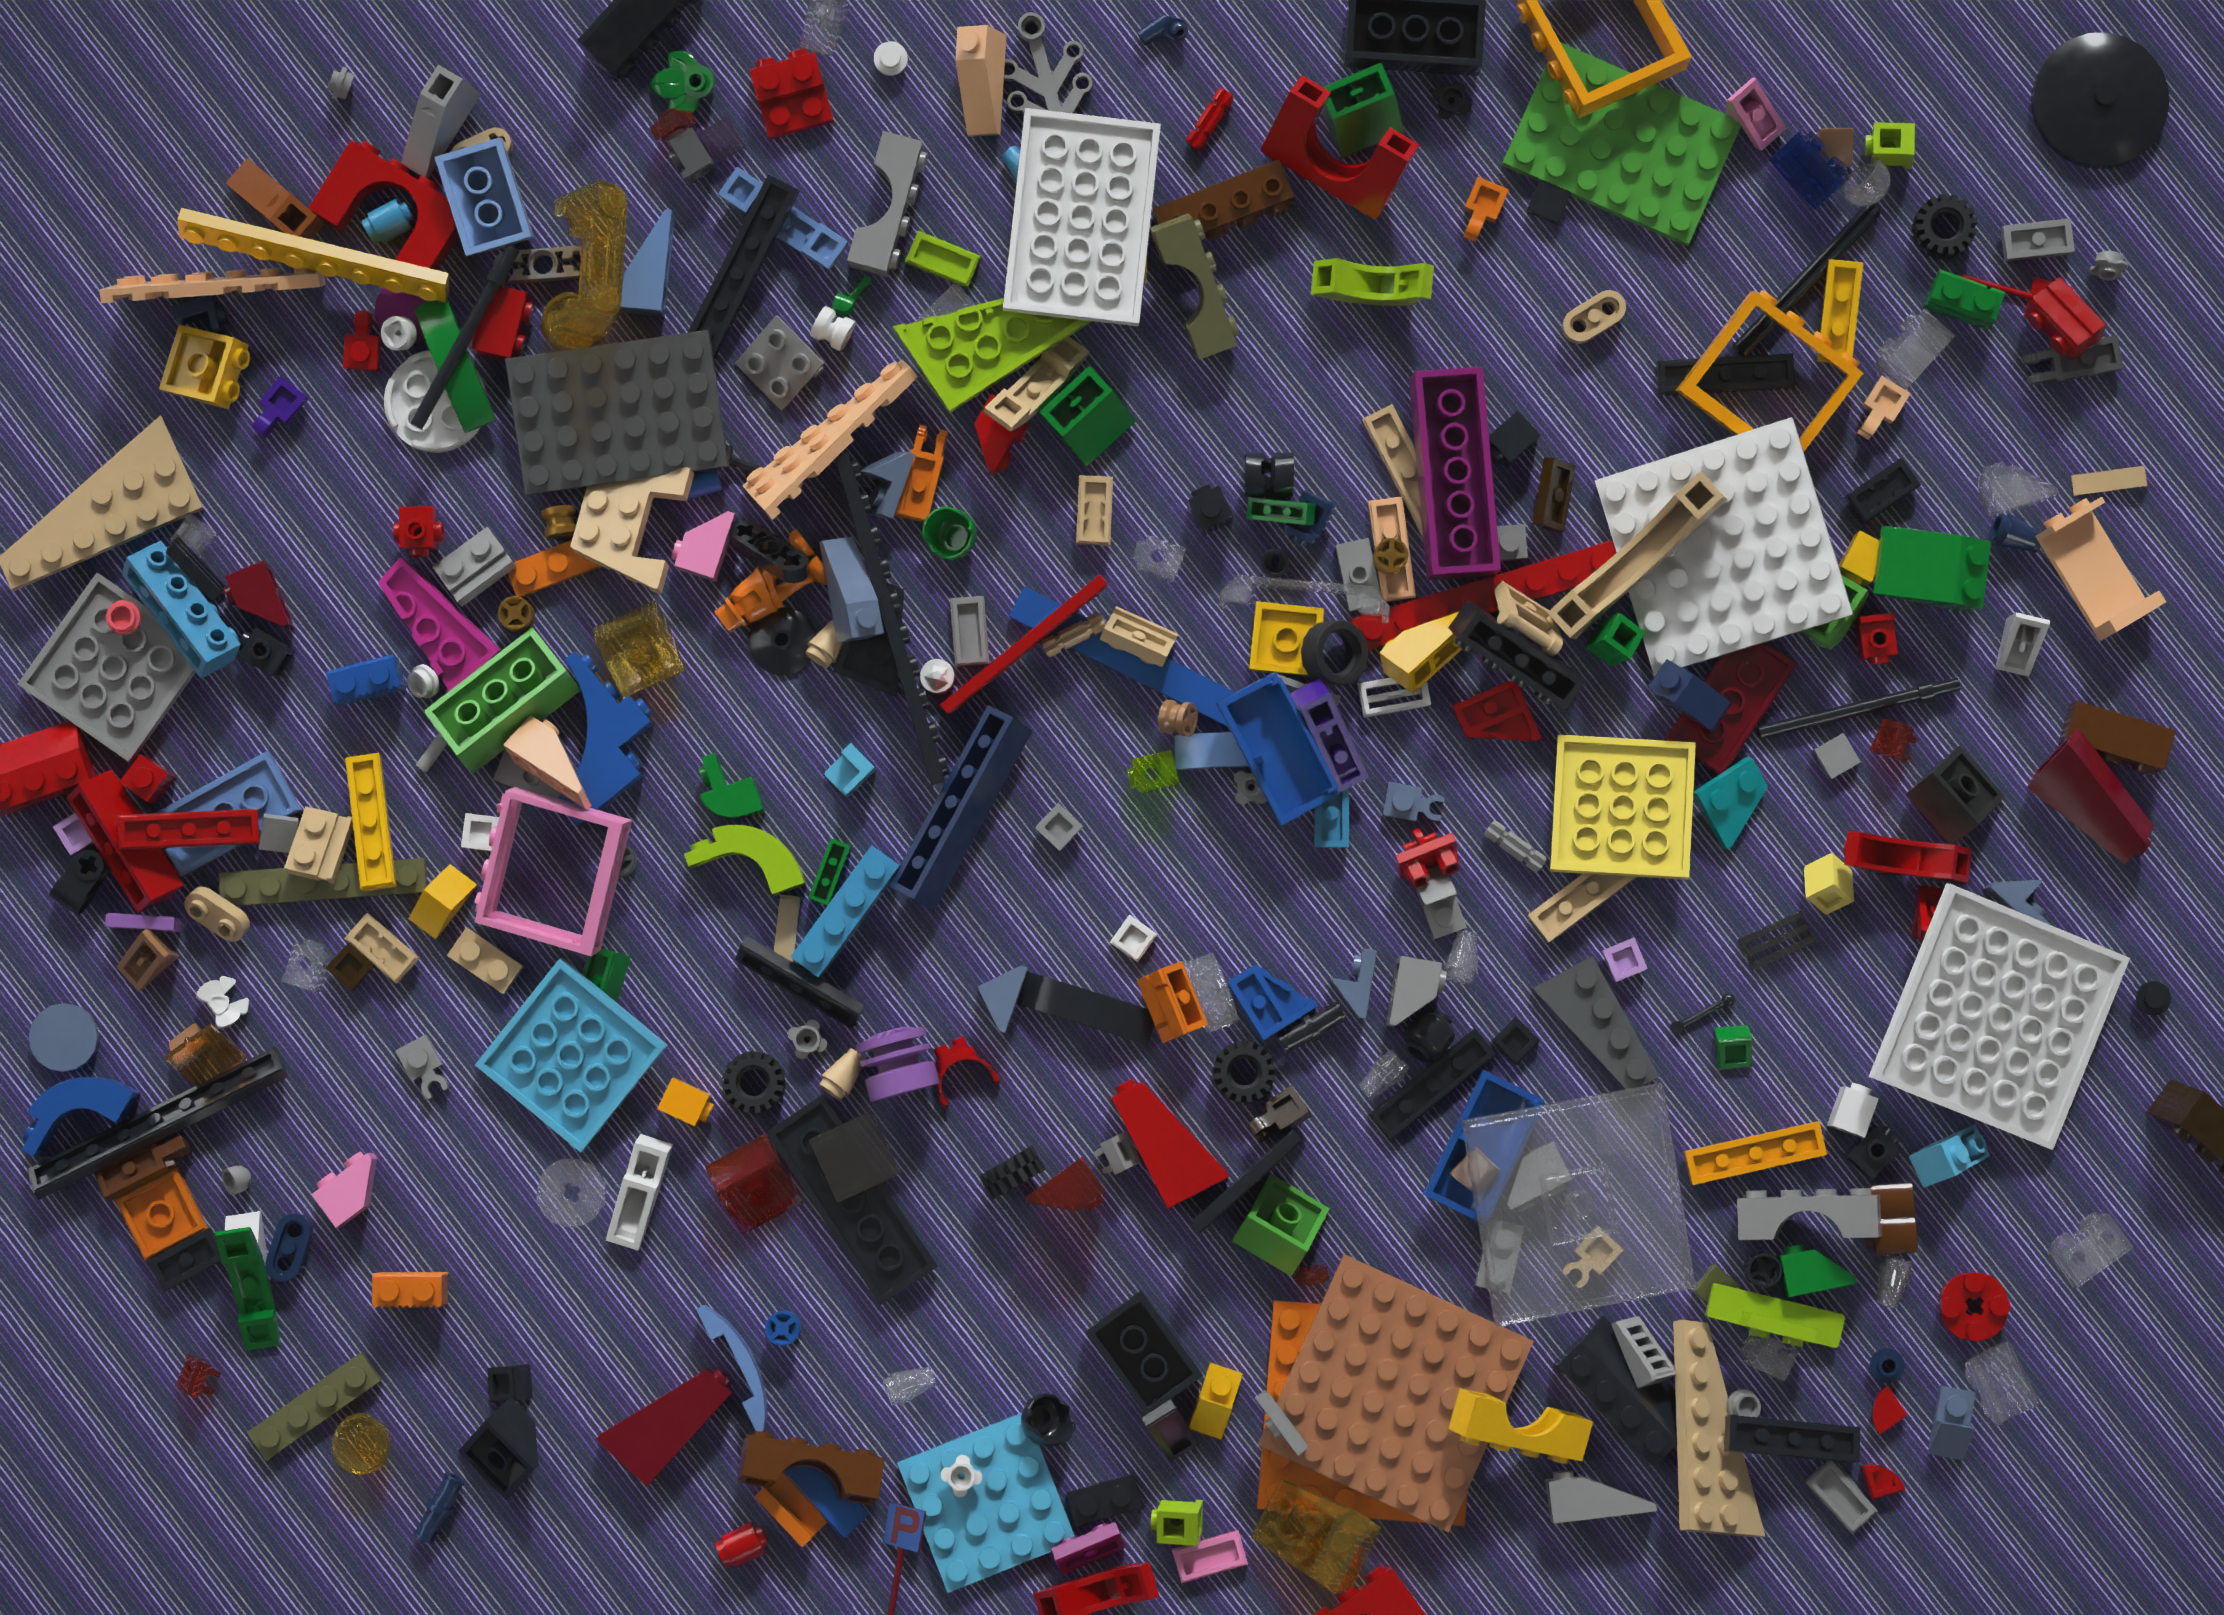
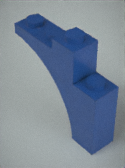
M574 651L564 660L573 671L580 685L586 705L588 721L585 750L576 773L592 805L590 808L603 811L644 777L638 770L643 764L631 750L624 753L623 749L654 725L649 719L653 712L641 697L635 701L628 695L621 702H618L616 699L621 696L609 680L602 683L595 675L599 668L587 654L581 658ZM563 794L557 797L558 799L575 803ZM568 816L580 829L589 822Z

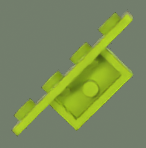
M1717 1283L1712 1284L1705 1313L1710 1318L1749 1327V1335L1765 1339L1770 1338V1333L1782 1335V1343L1802 1347L1803 1341L1837 1348L1845 1321V1316L1840 1313Z

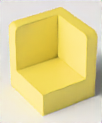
M1833 853L1804 867L1806 899L1825 915L1854 902L1852 870L1844 865Z

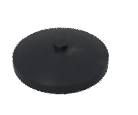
M2090 33L2065 42L2046 59L2038 71L2033 84L2031 108L2038 132L2056 154L2078 166L2107 169L2131 162L2143 154L2155 142L2167 120L2169 90L2161 67L2144 47L2121 35Z

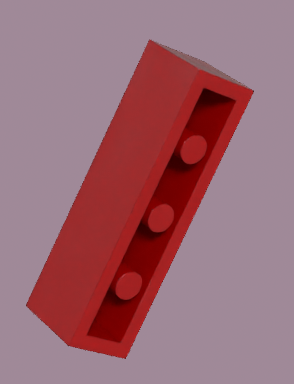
M111 769L78 784L66 799L136 912L140 913L170 899L183 886V883L180 880L177 869L170 864L162 849L118 851L116 816L142 813L134 806L126 793L125 786L119 782L120 780L117 779Z

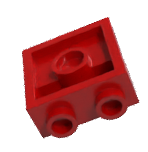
M805 48L797 49L787 54L789 59L775 62L773 57L764 58L755 62L756 68L749 69L769 140L834 122L815 52L808 53Z

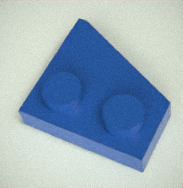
M1257 964L1225 983L1260 1041L1265 1040L1318 1007L1316 1001L1311 998L1307 999L1293 990L1292 986L1272 977L1268 971Z

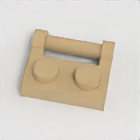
M1502 581L1494 590L1498 603L1497 608L1500 611L1497 622L1506 628H1513L1542 647V651L1549 656H1555L1563 645V639L1558 624L1547 613L1549 610Z

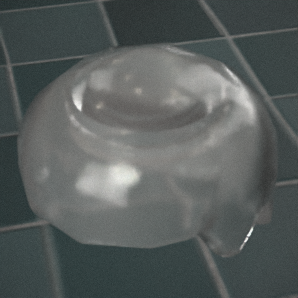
M1874 157L1872 158V163L1855 169L1849 175L1844 187H1840V192L1852 205L1856 207H1869L1880 201L1888 193L1891 185L1890 172L1884 163Z

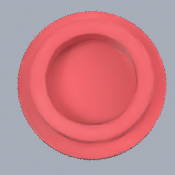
M125 600L117 601L108 608L106 622L113 632L120 635H128L139 627L141 613L135 604Z

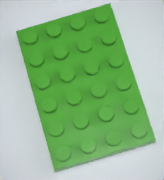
M1561 43L1588 93L1630 74L1626 70ZM1546 63L1501 166L1538 182L1542 179L1571 192L1570 196L1688 247L1741 128L1740 123L1729 115L1658 84L1649 86L1584 117L1578 118L1569 103L1565 104L1562 95L1563 89L1558 80L1554 81L1551 78Z

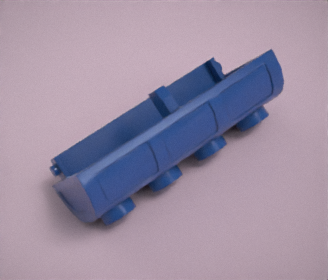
M1276 672L1253 682L1216 703L1236 740L1237 746L1245 757L1259 788H1261L1279 826L1339 795L1337 790L1339 787L1282 677L1279 678Z
M1482 1070L1423 1195L1485 1225L1487 1218L1490 1219L1543 1108L1544 1099ZM1475 1146L1500 1169L1477 1195L1450 1175L1451 1170Z

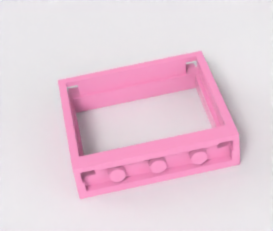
M520 787L506 790L505 794H502L501 803L497 804V813H500L498 825L493 827L489 837V846H492L490 858L486 859L481 871V879H484L482 892L477 894L474 901L476 904L475 912H477L475 923L588 956L600 952L632 820L593 808L586 810L578 804ZM522 802L608 827L582 935L497 911Z

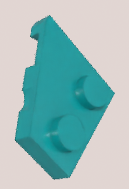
M1751 757L1742 759L1693 792L1694 798L1723 849L1728 850L1732 847L1768 788L1754 759Z

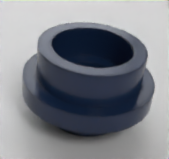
M1884 1348L1873 1354L1870 1359L1869 1368L1876 1380L1882 1383H1893L1903 1375L1905 1363L1903 1357L1897 1351ZM1890 1359L1893 1362V1369L1886 1373L1882 1369V1363Z

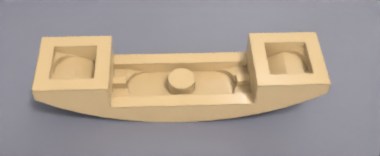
M1067 337L1044 352L1041 358L1008 391L1004 388L985 406L983 412L1007 430L1013 431L1054 397L1083 363L1089 351L1071 337Z

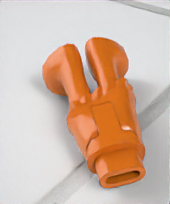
M797 528L790 533L788 537L789 544L805 553L807 557L815 553ZM815 556L808 562L809 575L804 581L799 583L782 582L779 585L776 584L778 579L776 576L757 566L753 573L733 590L730 597L724 599L726 603L714 612L729 633L741 625L746 628L749 623L756 622L771 613L777 612V608L784 606V600L812 582L827 585L823 562L818 556Z

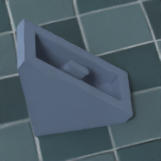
M1021 965L978 986L980 994L1000 1032H1007L1028 967Z

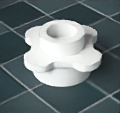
M959 1455L951 1467L942 1469L941 1479L949 1483L953 1488L955 1496L963 1497L972 1485L981 1483L982 1473L972 1467L968 1456ZM964 1473L965 1478L959 1479L958 1474Z

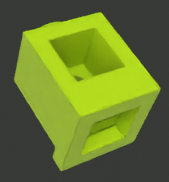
M1874 122L1872 135L1865 136V155H1871V165L1905 166V169H1912L1915 151V123Z
M1161 1500L1158 1509H1153L1151 1514V1530L1157 1531V1543L1198 1546L1203 1533V1500H1196L1195 1502Z

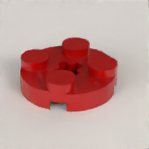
M1968 1272L1957 1274L1943 1286L1939 1295V1315L1945 1328L1960 1339L1976 1342L1996 1335L2005 1325L2011 1307L2003 1286L1995 1278L1983 1273ZM1968 1298L1972 1300L1979 1298L1981 1300L1980 1308L1982 1310L1979 1314H1967L1968 1305L1965 1302Z

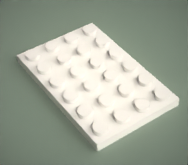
M1025 108L1003 311L1139 326L1161 124Z

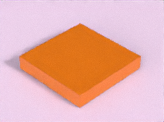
M179 1167L114 1199L145 1261L209 1228Z

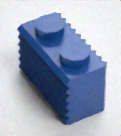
M393 654L326 672L332 699L343 707L346 704L352 705L353 702L358 704L360 700L363 702L366 699L372 700L373 696L378 699L379 695L384 697L386 693L391 695L393 691L398 693L399 690L404 692L406 689L399 658Z

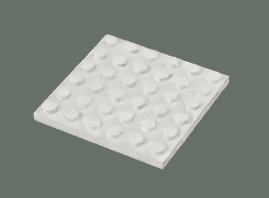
M1792 417L1595 480L1616 552L1621 550L1635 537L1671 498L1700 471L1728 499L1628 591L1638 625L1645 631L1643 641L1654 676L1666 659L1684 668L1853 615Z
M1946 883L1869 1077L2053 1150L2130 958L1955 885Z

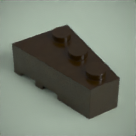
M2170 1079L2147 1110V1113L2170 1129V1132L2178 1139L2194 1147V1152L2202 1159L2220 1167L2218 1172L2224 1176V1108L2204 1091Z

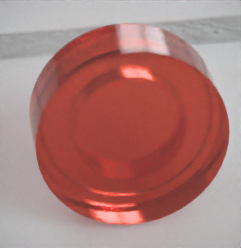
M1326 1264L1305 1266L1296 1269L1294 1272L1295 1282L1298 1285L1317 1284L1325 1282L1330 1278L1328 1265Z

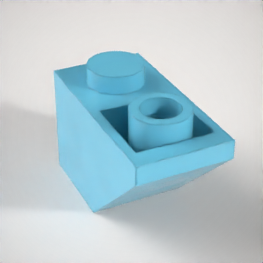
M1975 1124L1920 1149L1910 1155L1909 1158L1924 1188L1962 1173L1989 1157L1990 1154L1986 1148L1985 1139L1979 1133Z

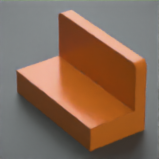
M784 1473L779 1476L771 1488L764 1487L755 1496L758 1502L801 1547L811 1540L827 1523Z

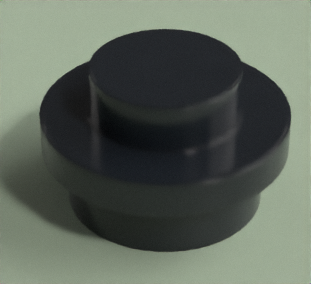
M2146 982L2137 990L2136 1004L2147 1015H2160L2169 1008L2171 994L2169 989L2160 982Z

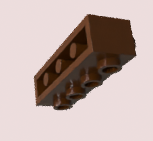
M1280 159L1153 208V218L1156 225L1188 213L1194 221L1199 219L1205 237L1210 242L1222 238L1227 234V229L1239 226L1240 229L1248 228L1258 222V217L1270 213L1271 217L1287 212L1290 210L1289 205L1293 204L1295 196Z

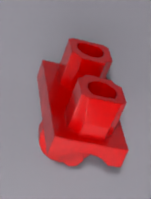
M1419 828L1412 830L1413 841L1403 844L1405 851L1395 855L1398 865L1397 872L1400 878L1406 877L1413 888L1425 885L1430 881L1427 868L1438 865L1442 875L1446 876L1459 871L1457 843L1453 833L1437 838L1435 832L1423 836Z

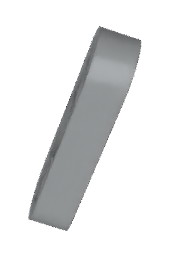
M581 246L519 250L520 252L514 264L525 265L523 258L529 257L527 265L530 275H525L526 271L524 268L514 269L513 275L510 276L506 284L583 279L592 272L594 261L589 251ZM504 252L496 257L493 267H496ZM577 254H580L582 260H587L586 264L581 265L579 271H575L573 265H562L564 272L559 273L560 263L557 255H562L564 262L574 261ZM541 256H548L553 260V268L546 274L537 273L534 268L535 261Z

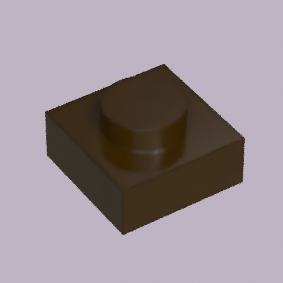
M347 943L325 969L350 991H354L373 970L375 965L350 943Z

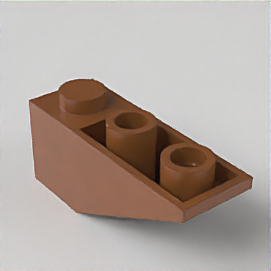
M248 158L225 183L282 233L312 239L324 225L317 215Z

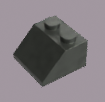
M1960 745L1906 793L1913 806L1922 812L1935 827L1937 833L1952 845L1977 827L2005 797Z

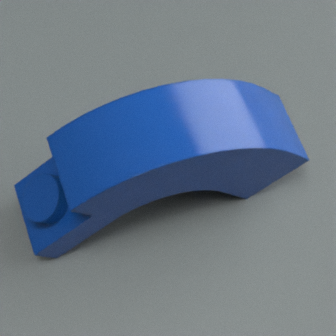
M79 1077L60 1082L40 1095L27 1111L28 1114L39 1120L37 1123L32 1122L27 1128L22 1139L25 1141V1144L21 1150L32 1156H42L61 1122L71 1113L81 1109L96 1111L116 1123H122L127 1118L141 1092L122 1082L108 1078Z

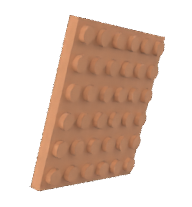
M1343 1254L1276 1402L1307 1443L1308 1449L1298 1456L1283 1435L1276 1439L1267 1425L1258 1445L1449 1532L1489 1443L1481 1441L1480 1446L1464 1443L1459 1440L1460 1434L1448 1429L1459 1388L1489 1394L1507 1403L1534 1341Z

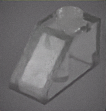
M2002 462L1983 468L1984 474L1975 479L1987 518L2050 500L2059 494L2056 486L2016 465L2004 467Z

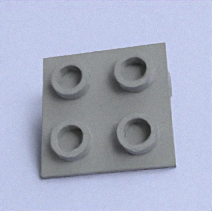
M778 315L771 320L735 362L781 411L788 406L812 377L816 378L824 370L822 367L824 362Z

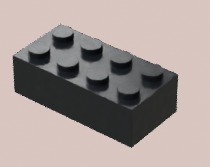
M1348 0L1344 67L1369 68L1382 63L1384 70L1479 76L1482 67L1486 0Z

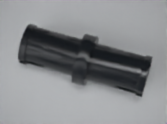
M1336 1001L1311 1017L1309 1014L1303 1017L1304 1021L1277 1036L1287 1054L1313 1039L1316 1041L1321 1039L1322 1034L1346 1022L1347 1018Z

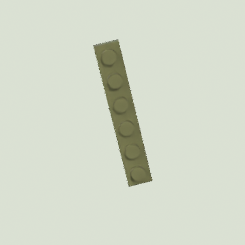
M426 858L394 860L397 887L362 892L360 889L357 863L341 864L334 884L326 880L320 879L318 881L288 874L284 868L220 872V896L235 906H251L422 893L428 886Z

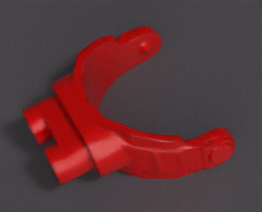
M964 1036L951 1041L953 1046L947 1048L946 1044L933 1049L938 1060L935 1063L940 1084H937V1091L940 1096L939 1101L944 1108H948L949 1105L942 1089L943 1077L949 1067L956 1062L967 1059L978 1061L990 1071L992 1081L996 1085L1001 1081L998 1073L992 1069V1066L986 1060L977 1056L973 1046L968 1047Z

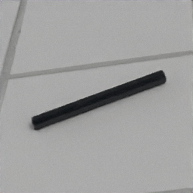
M1867 202L1776 298L1778 301L1776 307L1787 314L1827 272L1828 260H1838L1880 216V210L1871 202ZM1762 313L1733 344V349L1740 356H1748L1778 323L1765 313Z

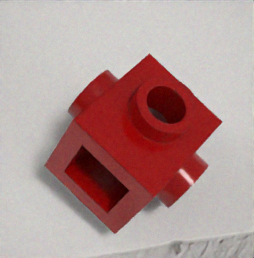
M434 506L399 507V523H394L393 526L394 542L399 543L401 550L409 552V557L424 558L429 557V552L439 551V542H444L443 522H438V510ZM422 529L421 533L416 536L417 531Z

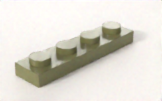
M361 1352L246 1433L267 1461L374 1387L382 1379L364 1352Z

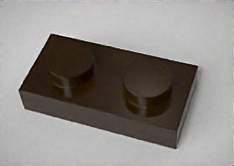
M1544 457L1534 508L1533 525L1553 532L1565 531L1576 465L1557 458Z

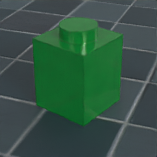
M1619 612L1599 621L1585 648L1612 667L1631 659L1645 631Z

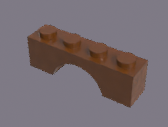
M756 1431L753 1432V1435L748 1434L743 1441L737 1483L771 1488L785 1471L795 1467H811L821 1471L831 1480L836 1489L838 1500L873 1506L879 1499L885 1458L876 1457V1453L871 1450L857 1449L853 1453L842 1451V1447L836 1444L823 1443L819 1447L808 1445L806 1439L790 1437L787 1438V1441L774 1439V1435L771 1433Z

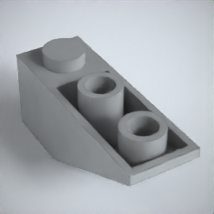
M438 65L419 95L401 163L418 175L429 178L437 165L434 157L445 153L481 96V93L461 77Z

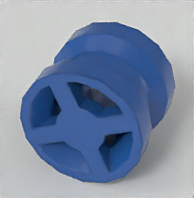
M778 1311L772 1314L766 1321L765 1334L775 1345H789L800 1335L801 1322L798 1316L791 1311Z

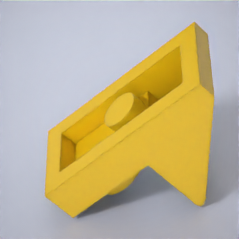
M1211 1362L1209 1363L1189 1424L1191 1430L1222 1439L1243 1373Z

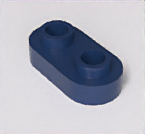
M298 1213L288 1214L277 1224L266 1258V1270L270 1277L277 1281L292 1280L302 1270L313 1235L312 1223L306 1216ZM294 1224H298L302 1230L298 1237H294L291 1234V1227ZM284 1257L291 1261V1266L288 1270H283L280 1266V1261Z

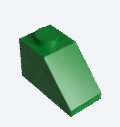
M1804 1243L1783 1247L1784 1254L1775 1255L1782 1266L1780 1280L1783 1294L1786 1297L1857 1284L1854 1275L1815 1249H1805Z

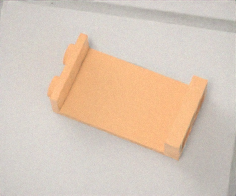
M2103 497L2092 503H2089L2087 498L2068 508L2071 512L2070 516L2064 518L2063 514L2060 513L2044 522L2047 529L2035 536L2099 642L2166 603L2160 591L2146 598L2144 597L2092 510L2105 503Z

